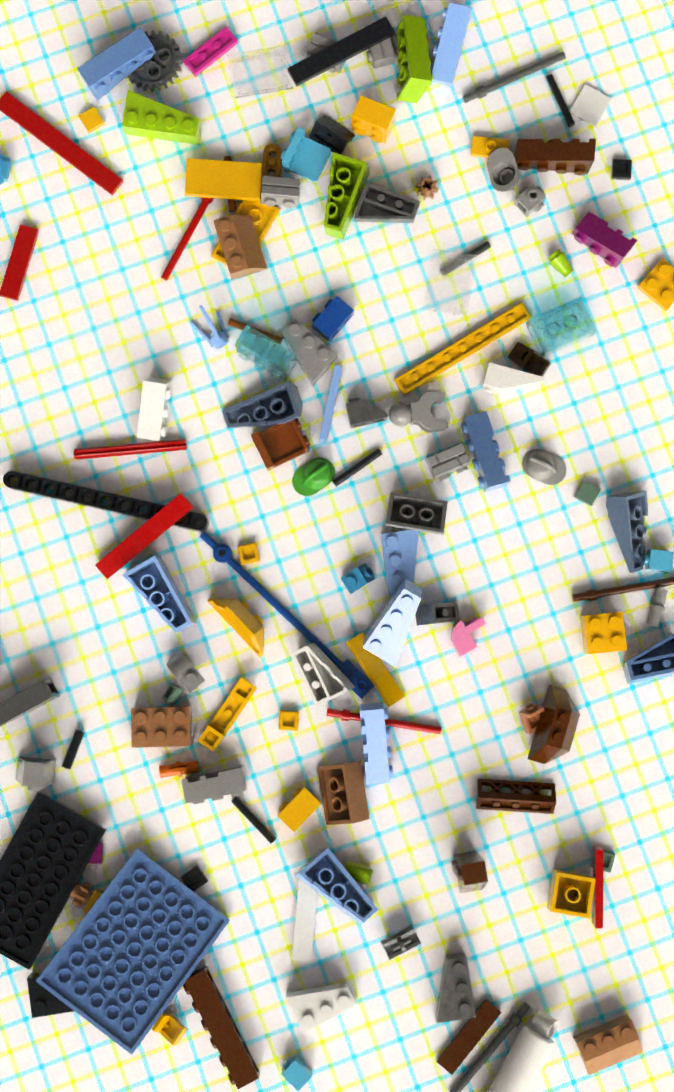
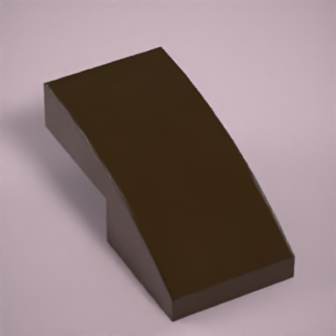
M517 342L508 355V359L526 372L542 377L551 365L548 360L535 354L534 350L520 342Z

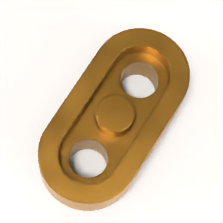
M268 144L263 150L262 176H270L268 175L270 171L275 173L272 175L273 177H280L282 150L277 144ZM275 153L276 156L272 158L270 154Z

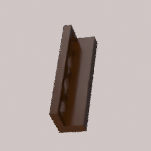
M477 778L476 809L554 814L556 806L555 783ZM482 785L490 786L493 790L491 792L482 791ZM509 787L512 792L504 793L501 788ZM522 788H528L531 791V793L524 794L520 790ZM542 789L550 790L551 796L543 795L539 791Z

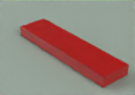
M20 224L0 289V297L19 301L39 234L38 229Z
M593 845V877L596 881L592 900V923L595 929H602L604 851L600 845Z

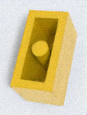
M306 786L302 789L298 787L291 795L294 798L289 803L285 801L278 808L280 812L277 816L293 832L322 803Z

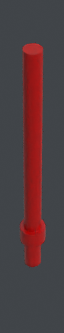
M201 198L202 202L161 275L163 280L167 281L206 208L212 203L214 198Z
M327 708L326 716L341 718L342 721H361L360 713L350 712L351 710L347 709L341 711ZM391 718L385 719V726L441 734L442 730L440 726Z

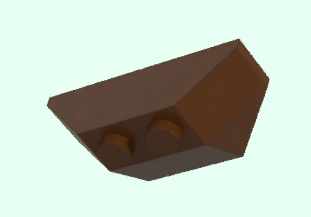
M550 684L548 685L543 703L545 711L540 713L527 758L542 764H546L570 752L580 713L567 690Z

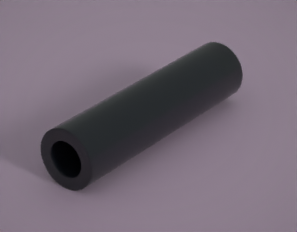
M75 730L62 767L71 769L85 732Z

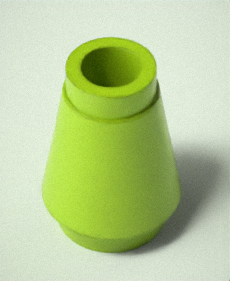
M557 249L547 258L550 261L549 264L564 277H567L574 271L564 251L561 252L560 249Z
M347 861L344 867L352 878L361 884L365 883L367 885L374 871L368 865Z

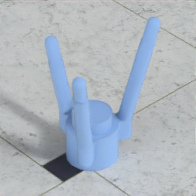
M199 305L203 316L213 331L210 334L211 339L193 321H191V325L206 339L211 348H222L229 343V336L225 330L220 312H216L221 331L220 329L216 330L203 306Z

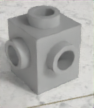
M533 183L519 191V196L514 203L528 217L532 212L535 211L537 213L542 209L546 196L543 189L539 186L536 187Z

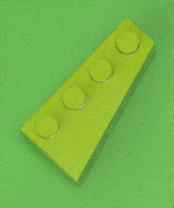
M404 14L397 25V50H400L397 58V67H400L399 76L397 77V85H400V92L397 93V100L418 103L433 80L430 70L431 58H429L427 27L425 26V18Z

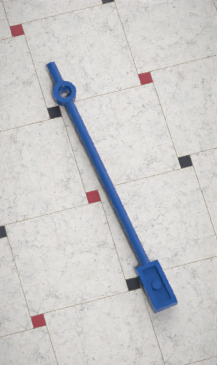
M205 531L202 532L199 537L213 549L214 559L219 563L227 562L309 642L315 643L355 686L351 690L363 699L374 687L373 683L348 659L344 662L338 659L232 558V550L228 545L218 544ZM225 550V556H219V551Z

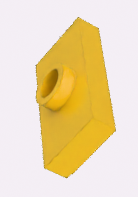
M473 136L471 156L488 158L498 148L509 149L510 139Z

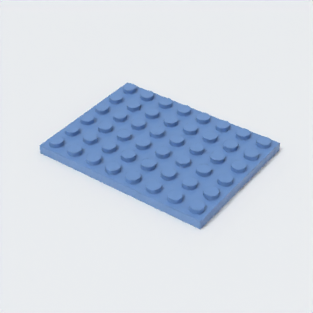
M136 848L37 978L36 982L132 1055L229 923L230 919Z

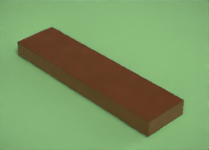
M485 998L475 1011L476 1017L469 1018L436 1062L453 1075L502 1012Z

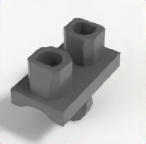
M412 925L381 940L389 960L421 944Z

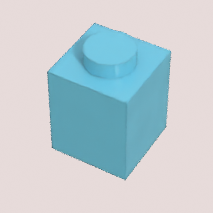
M648 550L647 554L645 553L643 556L645 570L671 572L673 569L674 552Z
M297 1055L292 1059L288 1057L282 1064L281 1075L297 1091L312 1078V1071Z

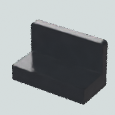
M324 115L315 122L309 137L330 148L331 152L343 155L348 142L355 137V134L327 115Z

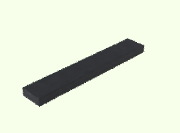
M385 16L287 68V71L297 87L394 36L395 31Z

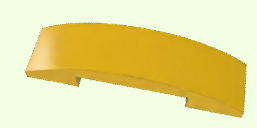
M241 677L198 739V742L214 752L257 687Z

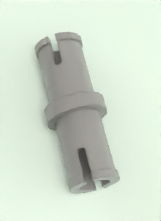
M656 587L653 604H650L649 607L651 611L647 625L659 628L662 612L665 611L664 604L668 590Z

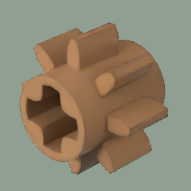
M431 175L425 179L421 176V183H416V188L419 189L417 196L421 195L423 200L429 197L433 199V192L438 193L439 188L435 187L438 181H433Z
M83 882L82 886L76 884L69 896L73 899L72 904L78 908L82 904L86 906L93 894L90 891L92 886Z

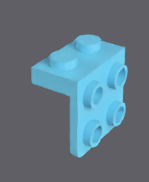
M298 127L296 132L291 133L289 138L290 144L287 149L284 148L281 154L282 166L284 169L301 177L317 182L329 159L331 149L305 137V130Z

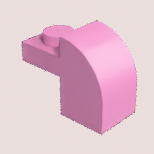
M476 616L466 621L467 626L460 620L453 627L451 643L459 657L478 647L470 633L486 624L483 617L479 619Z

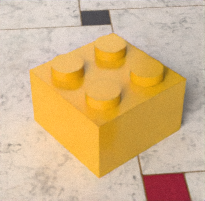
M360 95L352 114L351 130L359 136L365 135L370 137L376 143L382 142L386 144L394 125L396 109Z
M623 612L580 616L584 655L627 650Z
M553 869L547 903L548 910L550 912L590 919L596 879L592 875Z

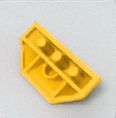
M209 598L207 602L259 657H262L264 655V627L261 624L264 621L257 614L253 616L248 611L251 607L244 600L240 602L238 599Z

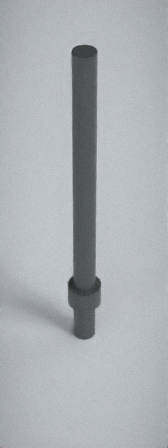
M558 53L489 85L479 86L475 88V91L464 95L463 101L467 103L476 98L481 99L487 96L489 92L566 59L565 53Z
M524 1002L516 1013L513 1012L508 1018L509 1022L450 1092H461L513 1028L515 1026L518 1027L522 1022L523 1016L531 1008L528 1003Z

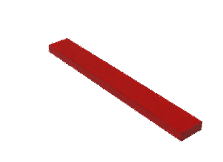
M7 91L0 98V111L111 196L123 184L122 178Z

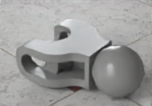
M426 392L417 402L410 403L409 405L405 403L394 404L389 410L390 421L400 427L406 426L409 423L410 425H417L427 433L445 431L449 428L447 420L436 419L430 411L432 405L440 404L445 400V393Z

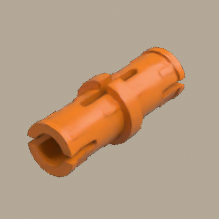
M198 760L184 763L177 761L176 764L159 765L160 778L176 775L182 777L183 774L199 773Z

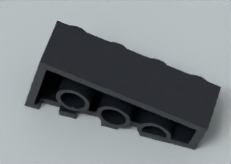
M31 973L27 977L32 1018L74 1012L69 1006L36 982L40 976L39 973Z

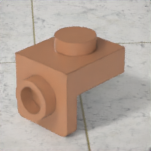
M535 703L526 705L525 709L518 712L524 731L527 734L536 731L540 713L545 711L544 706L536 705Z

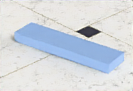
M334 365L319 442L326 443L328 439L342 367L339 365Z

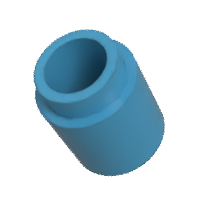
M1 154L0 184H3V182H8L12 164L9 157Z

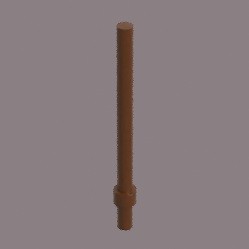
M674 577L601 590L589 589L583 593L572 594L573 602L582 600L593 601L599 597L674 585Z

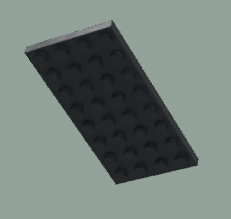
M40 791L37 792L0 859V954L28 970L33 966L68 902L71 892L79 882L107 830Z

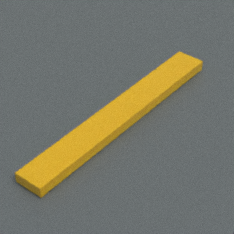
M523 302L398 376L394 379V382L402 395L405 396L529 321L532 316Z

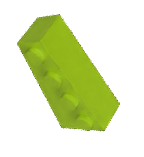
M127 91L122 122L125 135L199 145L201 132L199 118L132 91Z
M332 152L324 229L327 235L344 240L370 171L367 162Z

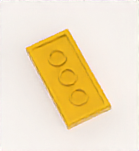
M187 158L185 196L260 201L262 163Z
M242 200L234 215H251L261 246L280 209L276 206H266L261 204L260 201ZM218 242L211 257L227 265L220 242Z

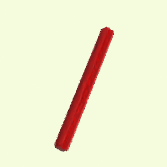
M179 439L74 449L73 455L75 459L178 451L187 449V441Z

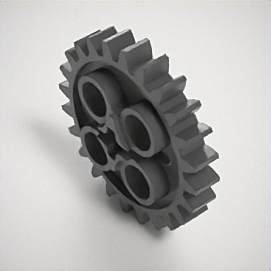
M152 30L151 35H148L147 31H145L156 53L150 59V62L149 60L145 61L142 66L134 70L127 78H130V82L132 84L135 83L138 89L142 86V89L146 91L149 87L150 91L153 92L154 87H157L161 91L162 85L167 89V82L173 84L172 78L179 77L176 71H182L179 65L183 64L180 58L183 55L179 51V45L176 44L174 38L170 39L168 34L164 36L162 31H159L158 35H156L155 31ZM164 56H169L166 60H162ZM155 71H159L157 75L152 76Z

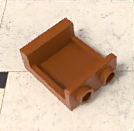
M298 418L285 424H276L259 433L251 434V438L267 471L309 452L308 446H310L306 435L302 436L300 432L302 426Z

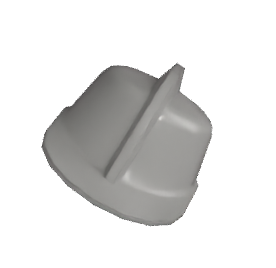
M498 148L490 154L487 161V169L493 188L500 192L514 190L520 179V173L513 153L507 148Z
M532 449L523 457V470L531 478L548 485H556L565 478L566 465L558 456L542 449Z

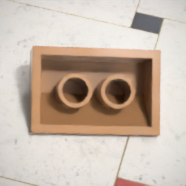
M229 215L213 220L231 280L267 269L251 215Z
M361 761L317 767L326 825L353 824L370 819Z
M627 1014L573 1036L588 1075L643 1053L637 1031Z

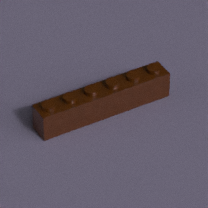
M207 966L195 971L183 984V988L187 995H191L193 999L192 1006L196 1013H200L202 1017L201 1024L205 1031H209L211 1035L210 1042L214 1049H218L220 1053L219 1060L223 1067H227L229 1071L228 1078L231 1084L236 1085L237 1089H240L259 1079L260 1071Z

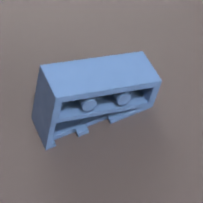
M674 634L624 663L623 670L627 684L674 675Z

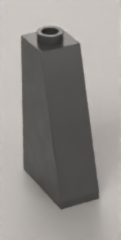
M43 679L1 702L0 727L60 697L53 680Z

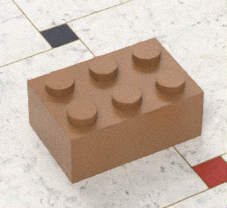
M192 706L131 708L132 748L193 745Z

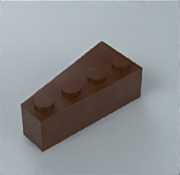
M517 139L514 157L519 170L537 169L538 172L555 171L558 174L570 172L582 176L588 174L594 162L596 139H589V142H580V139H572L569 142H562L560 139H552L548 142H544L543 139Z
M477 851L453 854L454 860H451V865L456 878H458L460 893L483 890L484 886L488 883L485 861Z

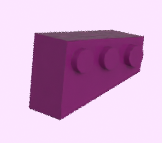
M588 212L572 233L574 239L580 244L584 243L594 255L602 257L608 266L617 268L638 240L635 238L629 240L622 235L623 231L620 229L612 230L607 226L608 222Z

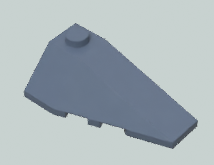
M287 381L226 408L222 412L227 428L285 424L301 417L303 403L298 387Z
M647 491L606 497L608 518L629 573L640 571L643 569V556L645 552L642 537L643 534H646L647 528L643 527L644 516H648Z

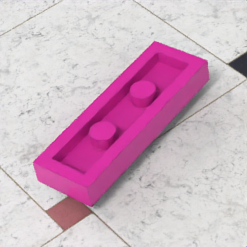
M224 27L185 58L183 63L197 77L237 45L238 40L227 27Z

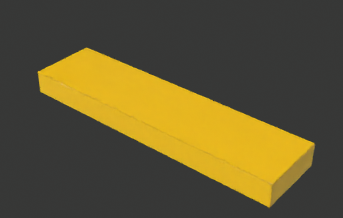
M361 632L346 642V644L389 708L405 697V695L381 659L362 648L365 635Z

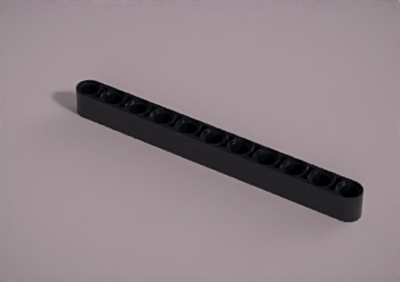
M9 471L3 477L4 484L15 491L147 521L166 506L16 471ZM13 476H17V483L10 485V479ZM35 480L36 487L34 489H29V482ZM51 484L54 485V492L48 494L47 487ZM68 489H73V496L66 498L65 492ZM92 493L91 501L84 502V495ZM106 497H110V505L103 506V499ZM128 501L130 503L129 509L122 511L121 504ZM148 506V512L145 515H141L139 513L140 507ZM189 511L185 514L186 520L183 523L176 522L172 525L191 531L204 532L209 527V521L205 515ZM198 518H203L205 521L204 525L200 528L195 527V521Z

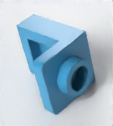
M364 563L341 577V580L349 593L352 594L375 580L371 568Z

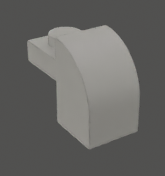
M182 651L166 663L169 670L190 693L205 681L203 676L194 667V664Z

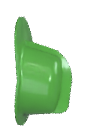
M316 457L294 473L292 485L298 494L312 496L331 483L335 476V468L328 459Z

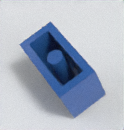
M338 296L334 299L330 298L324 306L325 310L322 313L318 312L312 319V328L329 343L354 315V309Z

